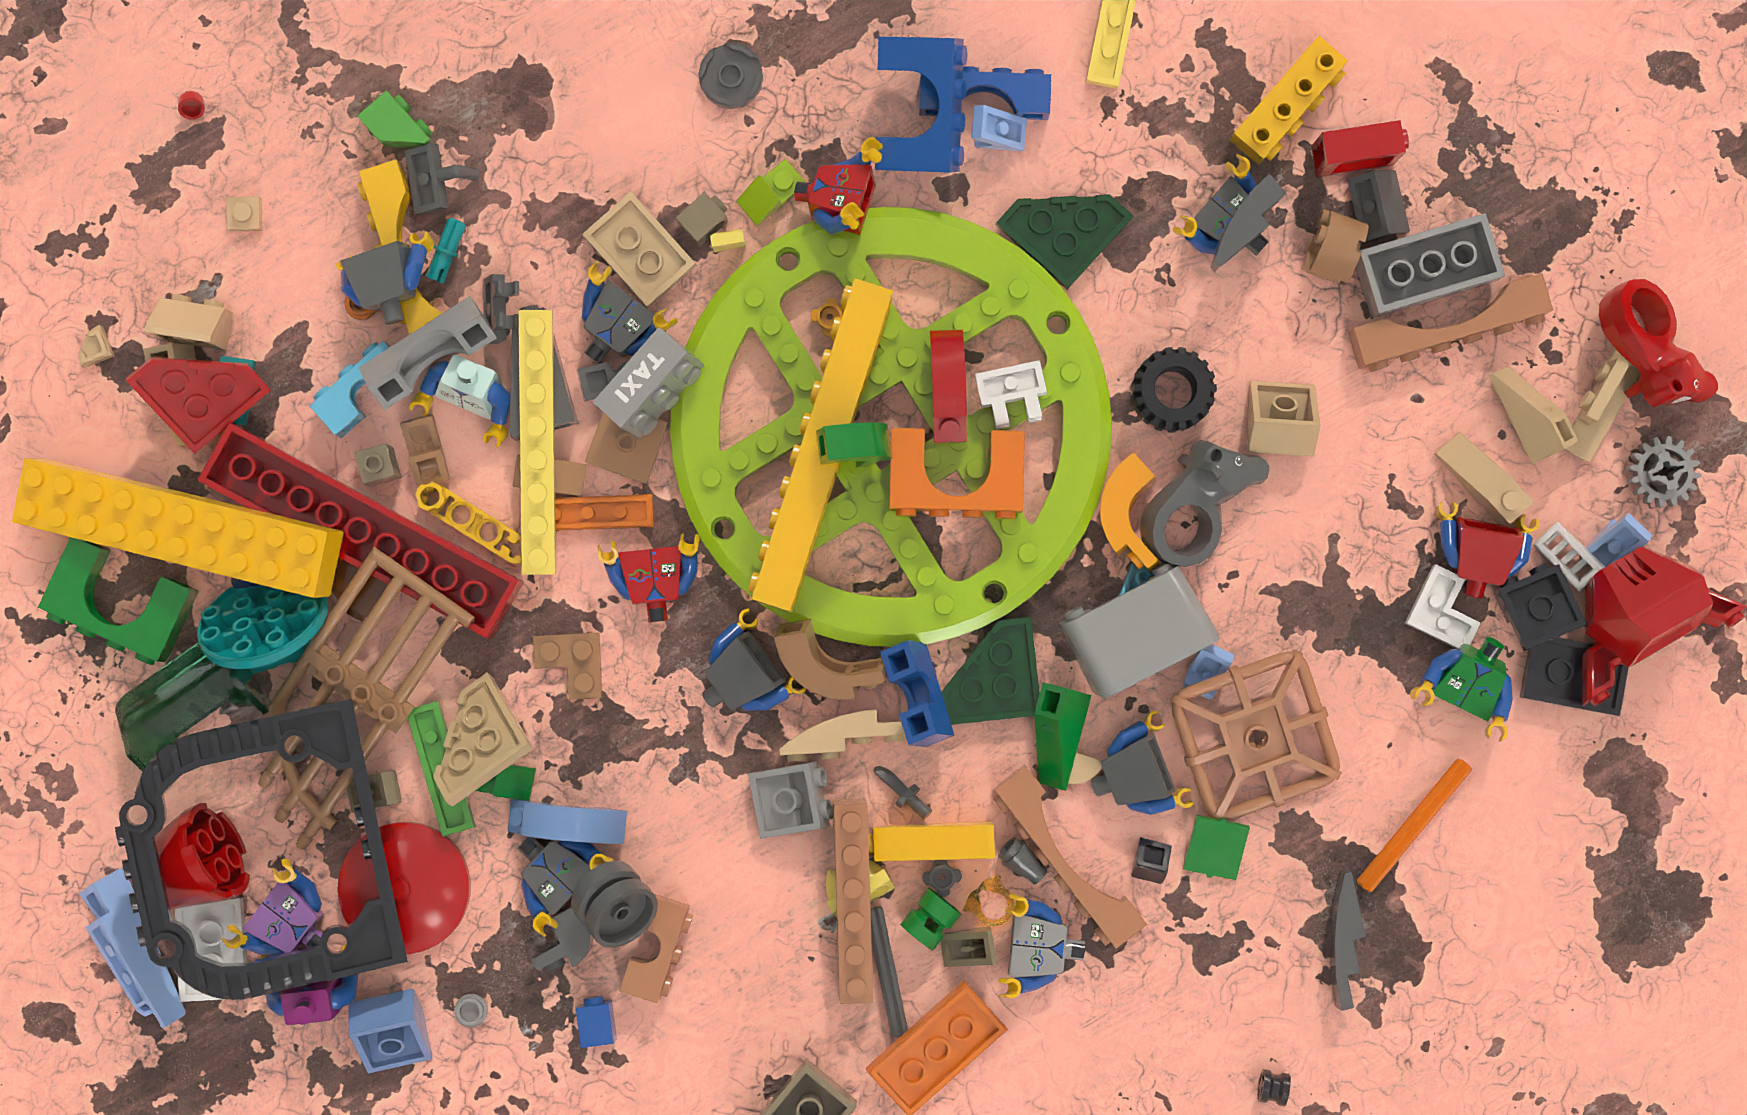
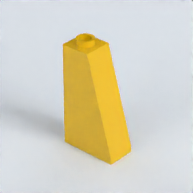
M991 821L873 826V834H868L869 854L874 853V861L995 858L994 824Z

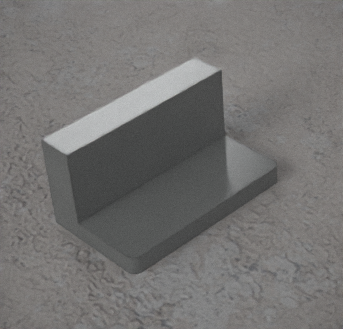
M1373 170L1347 180L1356 219L1369 226L1365 242H1371L1389 235L1410 232L1395 170Z

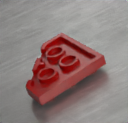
M151 357L126 378L127 383L194 454L226 429L229 422L233 423L271 391L270 387L248 363Z

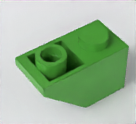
M386 90L357 115L384 147L416 148L433 143L429 138L433 132L421 119L415 122L407 114L411 107L399 94L393 98Z

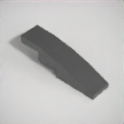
M1346 869L1340 870L1338 873L1332 901L1329 931L1330 975L1335 1007L1341 1011L1354 1008L1347 975L1360 973L1353 940L1366 937L1352 872Z

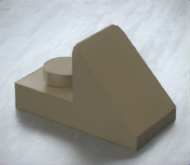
M394 770L368 775L375 808L401 802L399 783ZM355 779L347 788L352 813L355 807L360 806Z

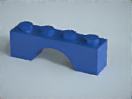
M963 67L962 79H965L967 86L965 98L980 92L992 93L1004 99L1011 107L1014 115L1028 120L1049 119L1052 74H1044V70L1027 69L1025 73H1012V70L1009 68H994L992 72H979L977 67ZM921 74L919 116H938L939 96L933 83Z

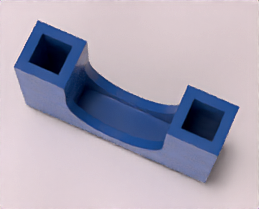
M878 36L877 70L914 71L927 77L937 90L939 112L931 128L919 136L876 137L883 145V148L878 150L882 154V159L879 163H875V170L944 173L960 171V166L964 162V148L960 146L961 133L965 129V114L961 112L962 99L965 98L967 89L966 81L962 79L963 65H966L968 57L967 47L963 45L964 39Z

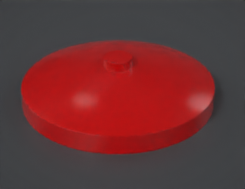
M416 822L387 824L379 827L395 905L406 954H415L438 945L448 938L459 926L470 901V873L466 860L459 848L447 836L442 837L439 830ZM364 835L350 849L339 872L338 901L342 915L348 925L358 915L366 900L380 897L372 859L365 860L361 840L367 839V835Z

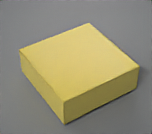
M741 229L710 235L714 252L746 247L743 230Z

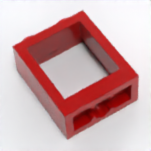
M1401 120L1322 132L1311 145L1316 178L1393 166L1406 153V149L1409 148V136L1407 130L1402 129Z

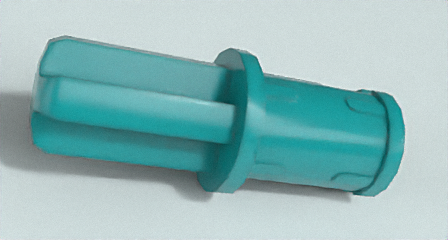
M454 218L447 219L437 246L434 245L436 250L425 277L445 284L454 257L458 258L456 251L466 227L463 222Z

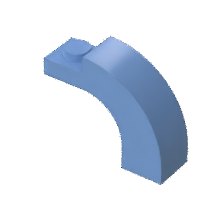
M511 799L508 832L518 833L521 836L552 840L624 844L627 811L605 807L567 806Z

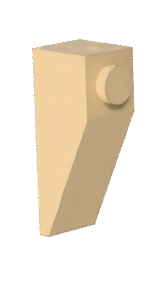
M1458 432L1435 453L1439 460L1498 524H1511L1534 503L1509 474L1461 432Z

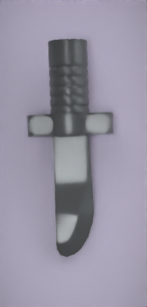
M881 766L874 768V773L900 796L895 803L899 808L907 804L923 820L932 813V810L916 796L920 790L916 784L908 789L889 769Z

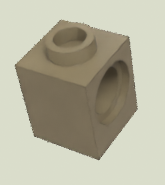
M704 191L676 217V220L681 228L700 247L710 238V235L716 233L728 222L725 214L728 209L716 195L710 198Z
M385 443L354 452L362 484L372 487L402 478L392 446Z

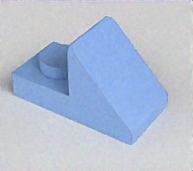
M986 105L974 106L972 139H975V147L1024 151L1027 119Z
M1627 513L1618 521L1611 520L1586 548L1606 567L1637 548L1643 547L1650 541L1653 535L1631 514Z

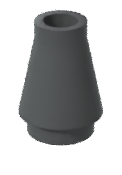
M1013 837L1002 847L998 854L1003 866L1028 879L1034 885L1039 883L1047 873V869L1041 865L1024 840L1019 841L1016 837Z

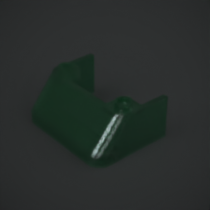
M198 642L127 692L117 702L115 713L126 756L143 772L151 759L161 749L178 739L181 734L228 701L237 708L253 704L265 715L269 712L259 682L250 669H231L213 663L205 656Z

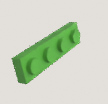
M440 701L413 708L408 721L442 837L476 827L468 797H465L452 807L445 801L433 778L436 766L441 765L446 750L443 744L448 732Z

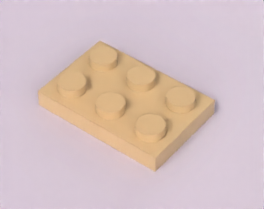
M631 191L582 234L647 308L652 306L697 266Z

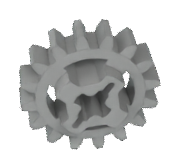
M1670 436L1664 437L1661 442L1658 437L1649 440L1650 446L1646 443L1639 444L1638 448L1641 454H1630L1629 457L1635 464L1626 467L1627 471L1633 472V477L1627 480V484L1635 483L1637 486L1633 491V495L1643 493L1645 496L1642 503L1644 504L1655 500V508L1664 507L1665 502L1669 507L1676 506L1677 499L1687 501L1689 496L1686 491L1692 492L1698 488L1692 483V480L1701 478V474L1694 472L1693 467L1700 464V461H1691L1690 459L1694 450L1684 451L1682 449L1684 441L1682 440L1676 441L1672 445V438ZM1669 452L1675 455L1680 462L1671 458ZM1648 458L1649 464L1646 470L1643 472L1644 464ZM1674 468V471L1668 472L1665 476H1653V473L1659 472L1661 469ZM1683 473L1681 484L1678 485V480ZM1647 483H1650L1653 486H1655L1658 492L1650 488Z

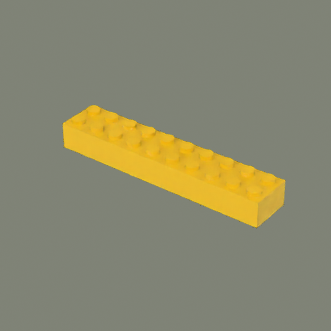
M856 278L852 287L846 285L840 303L844 313L842 318L836 317L830 333L831 341H834L832 350L825 349L820 364L821 372L824 375L821 382L815 380L810 403L814 404L811 414L805 412L799 431L804 437L801 446L795 444L789 463L794 468L791 477L784 476L779 495L780 498L784 499L781 508H774L768 526L773 530L770 541H763L758 559L763 561L760 573L753 572L748 591L753 593L751 599L756 602L793 612L841 463L820 464L816 431L823 426L854 422L893 301V290Z
M24 458L12 517V523L312 598L329 597L331 595L344 531L45 458Z

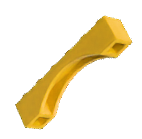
M393 160L359 171L362 181L357 182L358 190L362 200H368L371 212L367 213V219L372 231L378 232L381 242L376 244V247L378 248L395 241L402 242L405 214L412 197L403 166L397 160ZM417 288L414 298L400 302L405 318L400 323H406L409 335L442 314L421 295Z

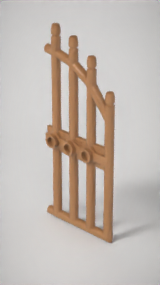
M373 547L325 619L323 625L315 634L262 714V718L286 713L287 700L305 673L308 672L321 681L322 685L306 709L324 705L332 692L335 691L346 700H352L355 717L362 710L376 720V723L361 744L364 760L366 761L387 729L396 734L415 707L407 699L458 623L460 622L468 628L475 617L379 549ZM378 565L394 577L341 655L325 643ZM407 585L421 596L368 674L352 662L403 586ZM433 603L447 613L448 616L395 693L379 681ZM298 736L289 737L285 742L286 751L292 754L302 738ZM276 751V754L266 767L267 770L260 776L258 784L263 788H267L275 779V775L283 769L291 790L284 799L283 805L278 808L274 818L276 821L283 823L299 801L308 809L313 817L304 828L305 831L298 837L296 843L298 848L304 850L312 842V837L316 836L322 825L331 831L338 822L330 813L353 781L352 768L343 770L320 804L307 789L325 761L313 756L300 776L295 763L284 760L279 752Z

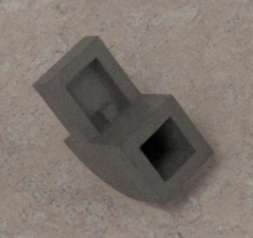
M572 907L552 917L558 923V927L556 929L552 927L560 943L531 959L537 971L546 967L547 971L550 972L566 963L563 958L567 956L572 967H574L589 953L594 938L588 932L587 926L582 924L576 917Z

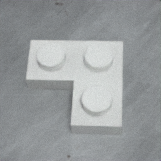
M1435 564L1432 566L1405 624L1455 649H1459L1462 644H1471L1480 622L1451 608L1465 579Z

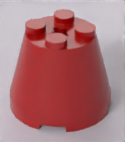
M206 803L196 804L184 810L155 836L170 910L226 901L242 894L246 890L250 875L244 871L242 855L246 854L247 851L234 824L223 812L216 814L207 807Z

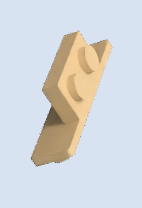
M1614 349L1608 362H1604L1597 371L1594 378L1597 382L1592 391H1588L1579 404L1581 410L1572 424L1579 442L1564 449L1585 462H1590L1593 459L1627 398L1624 391L1639 376V370L1628 362L1616 349Z

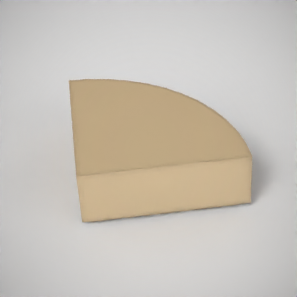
M101 325L94 327L87 333V337L79 351V363L83 368L114 357L104 327Z
M1076 753L1068 784H1081L1095 777L1102 769V760Z

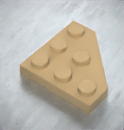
M488 672L460 691L457 700L459 709L455 722H450L443 747L446 748L441 765L436 766L433 776L445 801L452 807L533 749L494 678Z

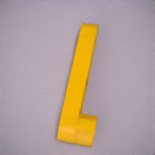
M431 482L427 485L421 484L417 488L415 495L418 498V506L431 513L506 561L513 564H522V556L516 555L512 558V550L505 545L501 546L500 551L496 549L503 541L506 531L510 533V536L506 539L514 544H518L521 541L520 533L442 485ZM438 490L439 501L429 506L430 499L426 497L427 493H435ZM453 497L455 501L448 506L446 515L443 516L441 512L445 510L446 502L449 503L450 498ZM459 506H466L470 510L471 517L467 523L459 525L453 519V512ZM487 523H493L498 528V536L491 542H486L481 537V528Z

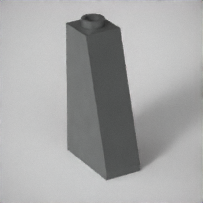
M530 305V306L523 307V308H521V309H519V310H546V309H545L544 307L539 308L538 305ZM519 328L512 329L510 435L515 441L520 440ZM553 332L555 431L579 423Z

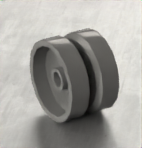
M613 860L600 864L590 870L578 882L572 893L571 907L580 922L587 926L588 932L597 943L603 947L616 948L635 940L651 925L657 913L658 902L655 894L641 881L640 876L629 864L624 861Z

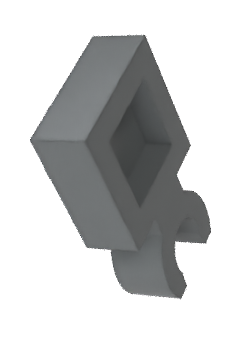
M610 362L577 369L584 402L595 399L627 362L622 363L613 371L611 370Z

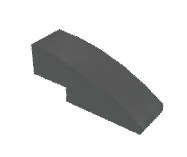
M1270 173L1250 192L1225 227L1210 267L1214 272L1264 232L1270 225L1262 215L1286 195V192Z

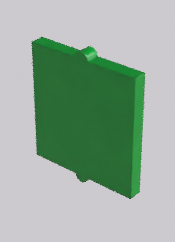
M1196 815L1183 870L1206 874L1208 878L1217 876L1236 880L1250 826L1226 821L1225 817L1215 819Z

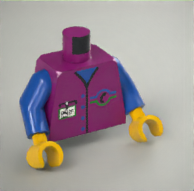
M359 974L266 994L267 1005L277 1015L284 1016L285 1025H305L314 1022L330 1021L335 1018L344 1006L350 1004L355 999Z

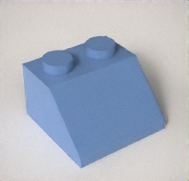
M414 988L365 998L349 1004V1036L368 1074L432 1059V1050L423 1008Z

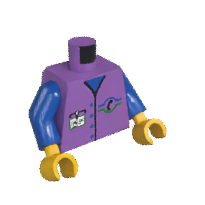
M282 859V865L287 870L277 872L272 868L274 879L278 883L242 928L246 932L242 934L236 925L230 924L227 928L230 932L236 933V936L231 940L222 937L221 940L230 949L240 947L257 954L275 956L297 951L302 943L308 948L320 944L322 933L315 927L324 916V913L321 910L322 902L315 883L298 870L293 871L292 864L288 859Z

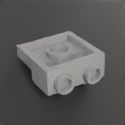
M818 761L748 774L760 839L830 826L829 820L833 818V807L830 800H825L823 787L827 785V774L823 767H819Z

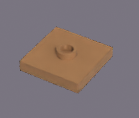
M602 412L585 463L647 485L669 423L657 419L658 423L653 431L639 439L620 428Z

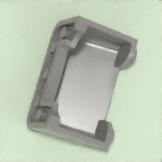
M1162 563L1152 569L1153 575L1148 578L1149 581L1093 610H1083L1082 606H1079L1064 614L1066 619L1059 622V625L1093 693L1102 698L1115 695L1212 645L1220 639L1215 626L1178 565Z

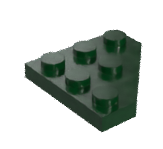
M1110 194L1088 197H1050L1047 199L1023 198L1017 199L995 225L1068 290L1134 216Z
M1031 617L999 620L941 691L951 725L1034 716L1040 692Z

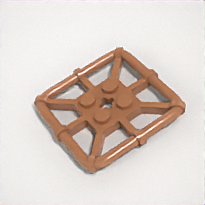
M1297 650L1281 652L1239 668L1235 665L1229 667L1228 672L1186 686L1177 694L1173 693L1170 699L1173 702L1172 714L1186 753L1184 760L1186 766L1191 768L1203 806L1210 815V818L1220 819L1225 817L1226 821L1273 805L1277 808L1284 805V801L1325 787L1335 779L1339 780L1342 772L1339 771L1340 760L1326 719L1329 715L1326 707H1322L1309 665L1305 658H1303V653ZM1286 665L1272 695L1251 703L1243 680ZM1297 671L1310 711L1287 720L1281 701ZM1234 684L1241 707L1219 715L1190 701V699ZM1185 709L1217 723L1223 744L1198 751ZM1314 723L1327 764L1298 752L1291 731ZM1255 729L1259 732H1265V736L1261 738V744L1259 745L1249 741V737ZM1227 754L1233 773L1219 801L1216 803L1203 763ZM1296 760L1322 774L1279 789L1273 767ZM1263 771L1269 793L1229 807L1242 779Z

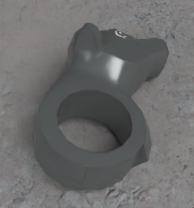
M1200 440L1193 444L1189 455L1182 454L1177 459L1185 467V470L1157 493L1143 510L1140 533L1144 545L1161 562L1182 567L1200 564L1209 558L1218 546L1222 533L1220 504L1238 495L1245 488L1261 484L1268 478L1269 465L1263 458L1255 455L1240 454L1236 451L1219 447L1209 441ZM1191 505L1198 516L1199 525L1197 533L1186 547L1172 551L1165 538L1167 520L1178 508Z

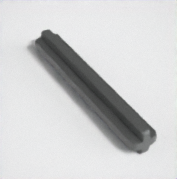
M882 907L871 908V940L891 1036L900 1037L908 1030L884 911Z

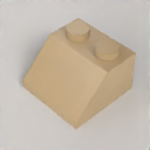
M172 294L171 299H159L145 325L144 332L163 341L193 344L194 346L227 351L233 312L223 308V302L204 299L203 304L191 303V297Z
M1250 380L1247 417L1248 451L1261 454L1314 456L1321 426L1316 386L1311 384Z

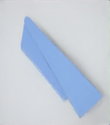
M120 868L79 893L97 918V920L85 928L135 1010L144 1017L153 1013L160 1026L165 1028L183 1017L186 1011L182 1002H179V995L167 967L156 965L150 960L147 947H140L136 927L142 926L139 912L133 914L129 894L134 893L130 881L126 880L123 868Z

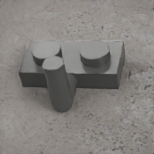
M429 143L405 150L415 215L423 216L449 208L444 181L454 178L476 181L480 177V171L474 167L454 164L442 168L438 144Z

